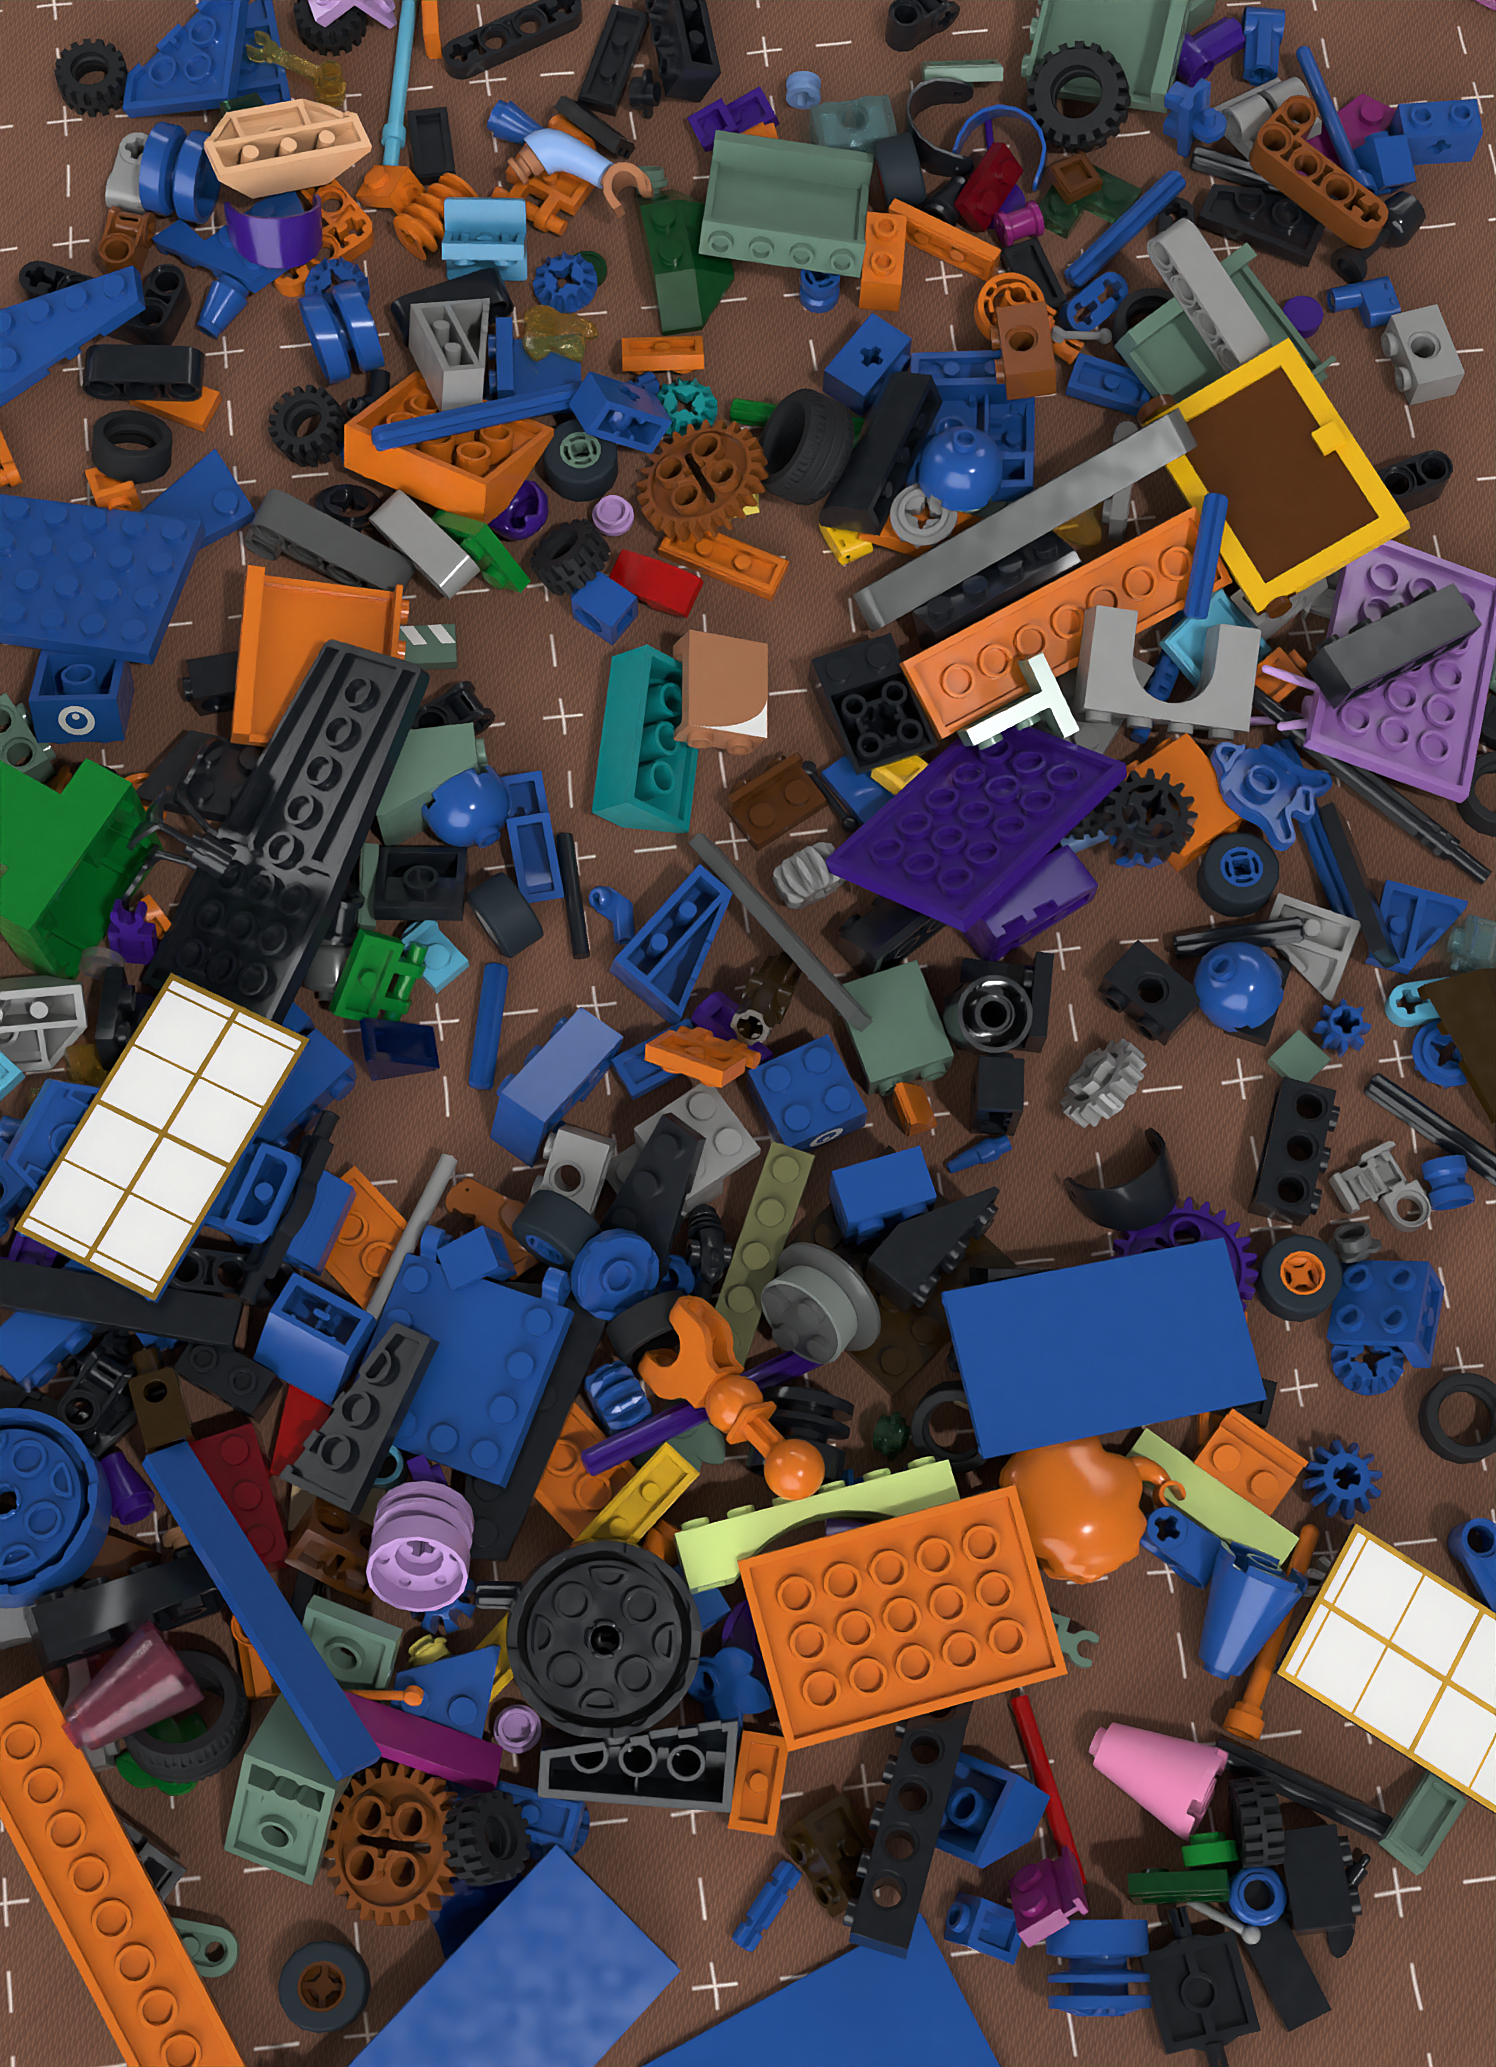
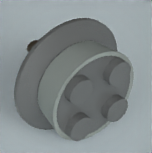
M799 1242L785 1248L777 1259V1278L769 1282L763 1288L761 1294L762 1309L767 1322L773 1330L772 1337L775 1343L785 1351H793L800 1357L818 1364L834 1362L843 1350L861 1351L870 1347L877 1340L881 1330V1318L877 1303L862 1279L871 1256L865 1253L858 1260L848 1264L835 1253L816 1244Z

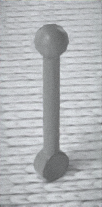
M1054 326L1050 331L1051 339L1057 343H1062L1064 339L1098 340L1101 344H1107L1112 340L1113 336L1108 328H1102L1098 332L1064 331L1062 328Z
M1186 1903L1191 1908L1241 1934L1243 1940L1248 1944H1256L1261 1938V1932L1256 1926H1245L1204 1903Z

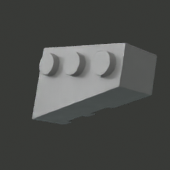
M490 298L410 304L409 349L440 412L483 402Z

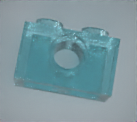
M888 95L864 96L855 100L825 102L821 105L810 106L809 133L811 142L814 145L873 153L872 143L874 141L898 134Z

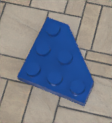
M201 0L196 5L199 11L183 27L178 23L156 45L159 51L143 67L138 63L127 74L122 110L130 118L235 107L249 0Z

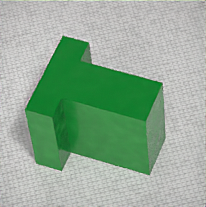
M88 758L84 760L61 794L0 760V932L24 967L38 975L74 981L108 934L107 931L111 922L110 913L114 901L119 899L126 881L138 862L155 844L160 845L158 850L165 851L156 831L139 841L132 851L126 848L134 829L139 822L145 819L146 811L131 782ZM152 866L144 873L140 882L131 893L130 900L132 899V897L139 889V887L141 886V884L143 883V881L148 876V874L154 866Z

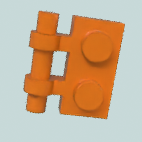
M519 153L517 154L514 160L520 157ZM509 166L505 171L506 181L514 186L510 191L497 186L491 198H524L526 200L531 193L545 202L539 207L526 200V219L534 222V227L545 233L550 230L562 236L566 231L568 222L556 216L561 209L575 216L595 186L564 171L554 172L549 176L545 170L537 177L532 173L527 177L529 183L524 186L511 166Z
M680 1026L677 1032L669 1029L648 1042L645 1048L644 1060L661 1066L666 1072L681 1073L698 1079L705 1086L722 1088L743 1074L745 1066L756 1069L760 1063L761 1054L749 1049L746 1044L736 1039L726 1041L714 1037L713 1032L705 1028L696 1027L691 1029Z

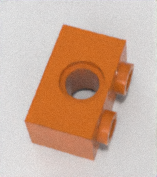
M867 212L864 239L866 247L862 263L859 309L899 312L907 215Z

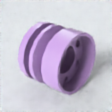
M417 1481L407 1482L389 1490L378 1502L374 1517L366 1575L370 1588L381 1600L398 1609L413 1612L435 1611L452 1604L464 1592L469 1574L470 1548L475 1522L472 1508L465 1498L444 1484Z

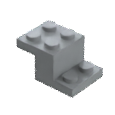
M701 1083L634 1128L635 1144L611 1159L605 1182L615 1196L619 1193L660 1118L666 1113H673L706 1138L691 1193L686 1195L681 1215L684 1216L683 1220L690 1216V1212L695 1207L707 1205L723 1194V1179L760 1155V1147L717 1089Z

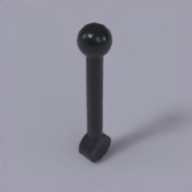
M812 761L803 762L802 768L842 821V829L847 833L854 832L858 827L857 820L846 814L817 776L815 763Z

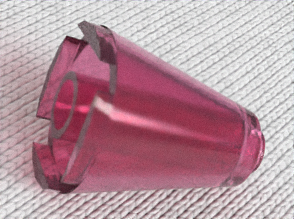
M150 1619L146 1620L135 1630L64 1710L68 1721L62 1724L61 1727L76 1749L79 1750L86 1745L93 1752L191 1708L205 1699L204 1694L199 1690L200 1687L173 1648L163 1642L160 1637L162 1633Z

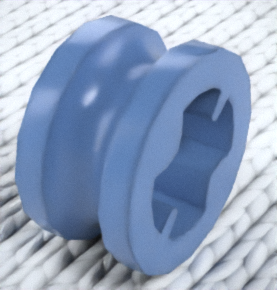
M798 71L788 76L786 79V101L790 106L797 109H810L820 103L821 92L819 90L821 89V79L818 75L809 71Z

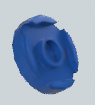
M620 1228L603 1231L587 1241L577 1254L571 1270V1290L577 1303L590 1314L599 1319L612 1321L628 1308L653 1295L659 1279V1259L655 1251L651 1249L650 1244L637 1233Z

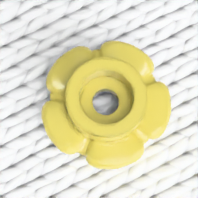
M429 1634L416 1641L408 1650L411 1657L407 1661V1668L425 1665L451 1656V1653L445 1646L446 1638L438 1637L434 1639Z

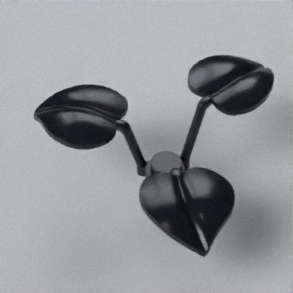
M211 737L197 750L183 771L172 797L174 801L178 800L205 833L202 834L196 830L193 836L189 838L164 823V805L173 789L172 786L167 785L148 807L145 819L139 822L134 829L126 848L132 851L139 841L159 829L185 844L186 847L183 853L189 856V858L158 850L160 845L155 844L138 862L121 891L119 899L122 900V906L125 910L129 911L131 893L140 882L144 873L160 860H168L186 865L192 870L198 867L219 880L234 857L237 849L217 838L216 836L219 831L211 827L188 800L192 778L197 767L212 751L226 745L221 739Z

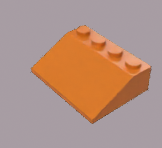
M414 371L344 424L345 468L393 489H400L405 494L426 502L434 508L484 522L487 525L507 509L554 436V428L528 418L386 451H377L371 440V430L374 426L440 412L422 374L418 371Z

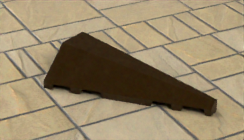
M1482 968L1424 984L1417 988L1422 1001L1430 999L1442 1020L1436 1025L1442 1036L1450 1034L1462 1058L1458 1063L1489 1120L1491 1123H1496V968Z

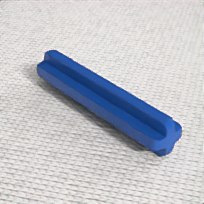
M1207 493L1204 496L1184 607V614L1191 619L1203 620L1208 617L1228 507V498L1223 494Z
M487 963L484 968L468 1080L470 1087L477 1090H490L494 1082L509 975L508 967L500 963Z

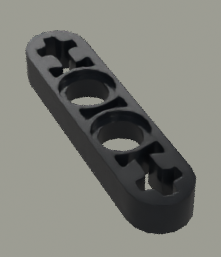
M538 0L452 39L443 48L446 72L455 79H469L574 31L582 23L581 0ZM564 8V10H565L566 12H571V13L568 14V15H566L563 11H559V12H558V10ZM529 21L536 22L541 26L534 33H526L520 29L522 24ZM493 37H500L506 41V44L499 49H491L485 45L487 40ZM475 47H479L480 55H478L477 49L474 50ZM461 56L463 59L468 60L465 62H461L459 58L455 59V57Z

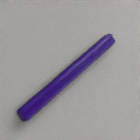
M788 1351L742 1373L740 1376H746L755 1382L760 1389L767 1386H781L824 1364L808 1361L793 1351ZM684 1401L583 1450L580 1454L583 1467L591 1476H596L709 1421L705 1407L695 1409L688 1401Z

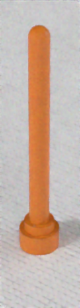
M1307 1524L1301 1529L1300 1539L1296 1543L1286 1572L1287 1575L1290 1574L1292 1567L1302 1575H1305V1572L1308 1570L1319 1538V1530L1315 1525ZM1295 1606L1259 1651L1242 1702H1236L1234 1709L1230 1708L1227 1712L1222 1727L1225 1731L1248 1741L1259 1742L1265 1722L1261 1720L1263 1711L1260 1710V1706Z

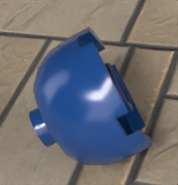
M965 426L946 428L936 434L923 450L918 483L926 497L930 499L932 494L935 498L942 500L941 507L946 509L970 511L983 508L989 504V498L995 495V493L998 495L1001 490L1003 457L995 441L985 432Z
M484 766L487 773L478 775L475 769L471 768L450 778L431 794L435 802L431 805L430 809L424 803L421 808L422 816L439 839L453 847L471 848L478 846L479 848H485L500 838L501 833L499 831L506 824V819H508L510 814V797L503 780L491 766Z
M1226 942L1214 947L1203 956L1195 971L1193 986L1196 988V993L1200 999L1199 1008L1216 1027L1228 1032H1237L1235 1028H1242L1247 1025L1251 1029L1260 1026L1275 1013L1284 995V990L1281 988L1283 973L1280 967L1266 951L1248 942Z

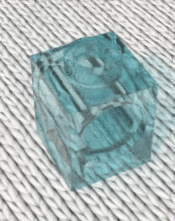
M1469 914L1460 928L1454 926L1447 945V951L1453 953L1450 964L1451 969L1467 973L1482 968H1496V921Z

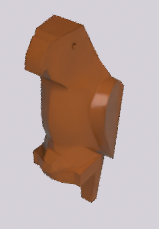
M469 1177L451 1188L445 1198V1208L448 1214L456 1211L461 1216L473 1219L476 1229L483 1225L501 1233L517 1274L508 1278L510 1282H519L544 1265L543 1262L531 1255L517 1241L513 1234L512 1223L525 1206L522 1202L507 1198Z

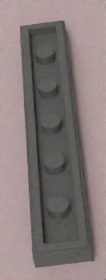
M698 833L688 843L842 1016L860 1032L866 1029L873 1022L871 1020L872 1017L723 851L703 833Z

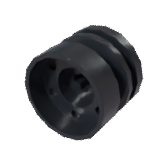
M767 1386L760 1388L764 1402L773 1401L777 1406L768 1420L786 1440H805L814 1445L821 1453L825 1464V1476L821 1486L842 1480L846 1453L837 1447L827 1444V1441L849 1438L850 1428L841 1422L852 1420L854 1405L837 1396L808 1387ZM750 1442L746 1470L765 1478V1457Z

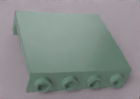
M1038 0V5H1042L1039 17H1033L1031 22L1029 39L1033 41L1031 54H1024L1021 77L1026 78L1028 87L1029 80H1034L1033 69L1038 63L1042 66L1045 63L1043 56L1049 51L1053 55L1060 51L1058 46L1067 43L1068 48L1075 47V41H1084L1085 45L1089 47L1092 43L1101 46L1102 51L1106 52L1108 50L1111 52L1116 61L1120 63L1130 87L1131 107L1128 108L1167 113L1168 108L1164 107V97L1175 82L1193 0ZM1079 77L1066 83L1060 90L1057 98L1099 104L1102 97V88L1092 78Z
M716 130L698 254L860 278L866 247L864 239L874 154Z
M1245 243L1220 262L1267 333L1272 347L1289 338L1319 384L1329 377L1324 370L1337 359L1332 355L1323 363L1319 360L1249 268L1248 264L1257 254L1248 243ZM1175 296L1127 331L1114 345L1153 398L1163 394H1170L1179 403L1227 374Z

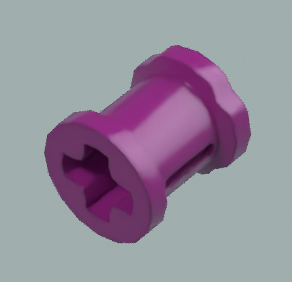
M1033 200L1026 202L1024 208L1007 214L1003 211L994 214L995 232L1004 248L1013 245V241L1029 235L1039 237L1044 234L1043 216L1038 204Z

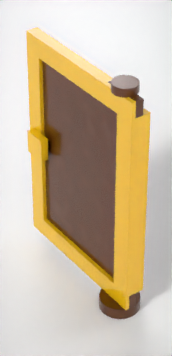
M1289 338L1179 403L1175 401L1172 395L1163 394L1148 401L1137 413L1136 418L1141 427H1144L1174 409H1180L1198 446L1164 466L1189 507L1195 506L1200 517L1204 496L1207 493H1219L1228 498L1219 555L1258 616L1267 612L1271 619L1284 615L1292 607L1289 598L1410 529L1409 521Z

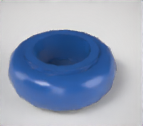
M1267 1866L1242 1867L1230 1879L1231 1899L1228 1900L1232 1912L1242 1922L1252 1926H1266L1275 1922L1284 1912L1287 1904V1888L1282 1877L1274 1869ZM1260 1880L1268 1886L1270 1901L1265 1909L1255 1910L1247 1905L1244 1899V1889L1249 1882Z

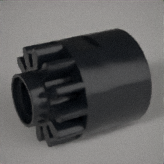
M989 975L957 984L956 989L951 995L944 997V1002L946 1003L945 1010L939 1015V1018L945 1022L946 1036L951 1037L956 1044L957 1050H965L974 1055L1005 1052L1020 1044L1030 1030L1033 1010L1026 991L1017 982L1004 976ZM982 1007L987 1013L986 1024L981 1019Z

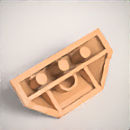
M306 99L226 112L211 136L204 142V150L218 181L252 199L328 184L371 152L372 148L357 113L350 111L343 113L331 106Z

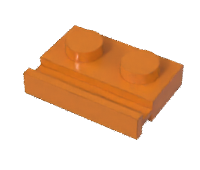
M1232 1407L1229 1408L1221 1422L1216 1425L1192 1459L1194 1464L1269 1517L1294 1484L1300 1471L1309 1463L1304 1457Z

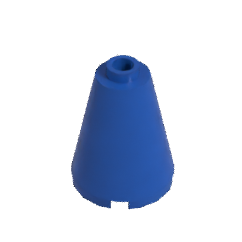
M1221 1541L1216 1552L1198 1650V1657L1205 1662L1203 1669L1224 1680H1229L1231 1675L1241 1676L1305 1593L1309 1584L1308 1579L1293 1567L1289 1575L1285 1574L1278 1566L1280 1560L1265 1552L1233 1541L1230 1547H1228L1225 1541Z

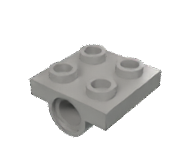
M1277 77L1214 107V109L1221 112L1226 118L1227 127L1224 136L1248 160L1250 150L1260 128L1284 101L1294 95H1304L1308 98L1310 96L1304 83L1299 78L1291 77L1282 82ZM1318 117L1307 140L1321 134L1322 121ZM1291 120L1292 122H1294V123H1296V124H1300L1299 122H1297V121H1295V120ZM1265 146L1267 149H1269V150H1271V151H1276L1275 149H1273V148H1271V147Z

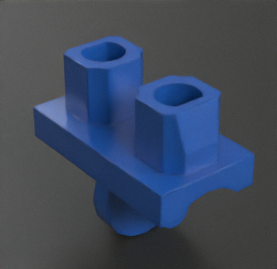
M1200 78L1193 88L1176 81L1164 97V107L1170 109L1171 112L1163 124V134L1177 140V154L1188 158L1191 154V145L1196 139L1210 144L1222 138L1226 132L1227 121L1225 116L1214 108H1209L1211 82Z

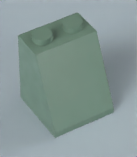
M473 723L412 729L409 731L376 812L385 847H395L429 828L422 816L421 808L425 803L427 808L430 809L431 805L435 802L431 794L443 783L471 768H474L478 775L487 773L484 766H489L484 737L476 738Z

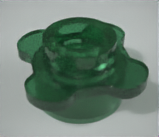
M895 1411L892 1416L881 1415L876 1424L872 1441L873 1449L882 1452V1455L888 1456V1461L892 1462L896 1459L898 1452H904L910 1436V1427L906 1425V1418L901 1417V1412Z

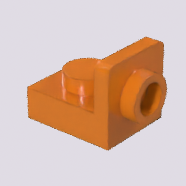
M1279 646L1257 665L1255 685L1280 704L1300 686L1262 672V666L1269 665L1310 679L1305 673L1308 671L1306 668L1308 663L1296 649L1288 653Z

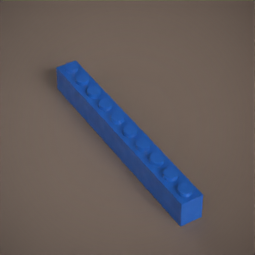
M316 1028L307 1036L312 1042L253 1143L261 1145V1142L289 1151L291 1147L290 1141L302 1130L308 1132L314 1128L320 1118L321 1111L334 1099L340 1101L345 1098L354 1088V1080L357 1078L354 1062ZM70 1260L62 1268L68 1271L103 1276L73 1260ZM15 1312L0 1326V1367L27 1393L35 1386L41 1388L55 1376L58 1371L56 1366L69 1353L72 1355L77 1354L90 1342L92 1338L91 1332L98 1326Z

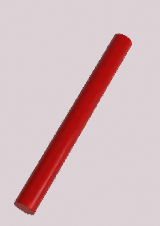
M1028 1694L1010 1700L1037 1788L1051 1796L1044 1811L1059 1857L1062 1856L1061 1848L1067 1845L1077 1859L1083 1885L1087 1884Z

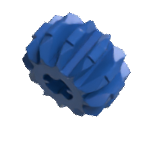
M620 1360L610 1364L606 1363L586 1377L584 1388L587 1392V1397L600 1423L603 1424L607 1434H610L611 1437L654 1416L645 1392L626 1363Z
M1340 1440L1332 1441L1329 1451L1319 1446L1313 1451L1316 1461H1308L1309 1463L1306 1467H1303L1306 1473L1313 1477L1303 1481L1302 1488L1305 1490L1315 1489L1317 1492L1309 1503L1312 1507L1319 1505L1323 1501L1327 1503L1324 1511L1325 1516L1328 1518H1332L1338 1509L1344 1520H1351L1355 1515V1509L1365 1514L1371 1509L1368 1499H1377L1381 1495V1490L1371 1482L1381 1479L1382 1472L1380 1470H1369L1367 1467L1375 1459L1374 1454L1369 1453L1359 1458L1360 1448L1356 1442H1352L1346 1451ZM1340 1471L1348 1476L1344 1481L1351 1482L1344 1489L1336 1484L1340 1479L1333 1478Z

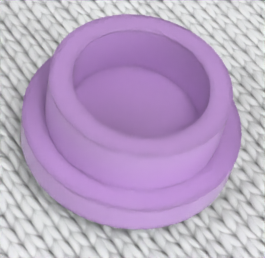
M606 496L593 509L594 526L604 535H622L633 525V508L629 502L620 496Z
M520 1704L511 1705L503 1709L494 1723V1736L497 1743L504 1750L514 1754L525 1753L531 1750L538 1743L542 1732L541 1721L536 1712L528 1706Z

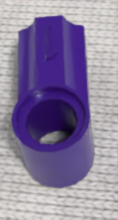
M1224 17L1193 37L1189 33H1185L1176 74L1186 85L1193 88L1200 78L1206 79L1217 64L1244 48L1246 38L1243 35L1240 23L1234 17Z

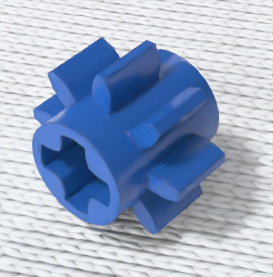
M1341 999L1335 1010L1324 1005L1319 1012L1320 1017L1324 1021L1317 1022L1312 1029L1313 1032L1321 1034L1323 1042L1320 1048L1323 1050L1329 1047L1330 1049L1337 1050L1339 1057L1345 1054L1349 1046L1359 1051L1365 1044L1360 1035L1367 1034L1372 1027L1371 1024L1363 1022L1361 1013L1364 1008L1361 1006L1355 1009L1352 1006H1347L1345 999Z

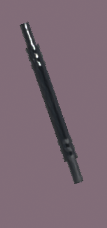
M1254 686L1252 705L1275 723L1305 719L1293 708L1288 711L1258 686ZM1307 728L1280 731L1443 861L1449 859L1480 885L1490 876L1492 871L1459 846L1461 842L1459 839L1374 772L1303 747Z

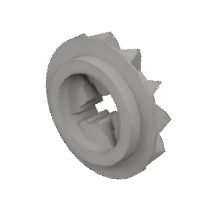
M918 483L905 488L894 499L890 510L891 526L901 542L911 543L917 549L925 545H931L935 548L939 541L944 538H950L951 532L955 524H957V510L941 507L942 500L935 498L932 494L930 499L926 497ZM928 503L930 516L935 519H928L926 525H923V529H919L918 518L913 515H920L922 509H925V505Z

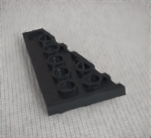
M491 1281L539 1299L542 1296V1284ZM572 1290L563 1307L572 1310L575 1314L506 1488L466 1474L464 1498L472 1508L475 1521L470 1548V1560L508 1562L530 1510L529 1507L540 1481L544 1477L550 1457L557 1441L560 1439L580 1392L597 1346H599L604 1335L608 1320L596 1318L580 1306Z

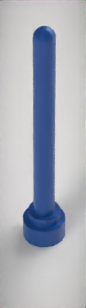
M1308 46L1299 47L1296 51V58L1342 169L1377 196L1379 190L1371 174L1360 169L1311 49Z

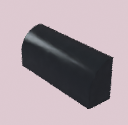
M895 372L884 379L854 441L847 466L837 484L830 491L819 514L821 526L880 536L890 515L892 503L900 493L943 403L932 375Z

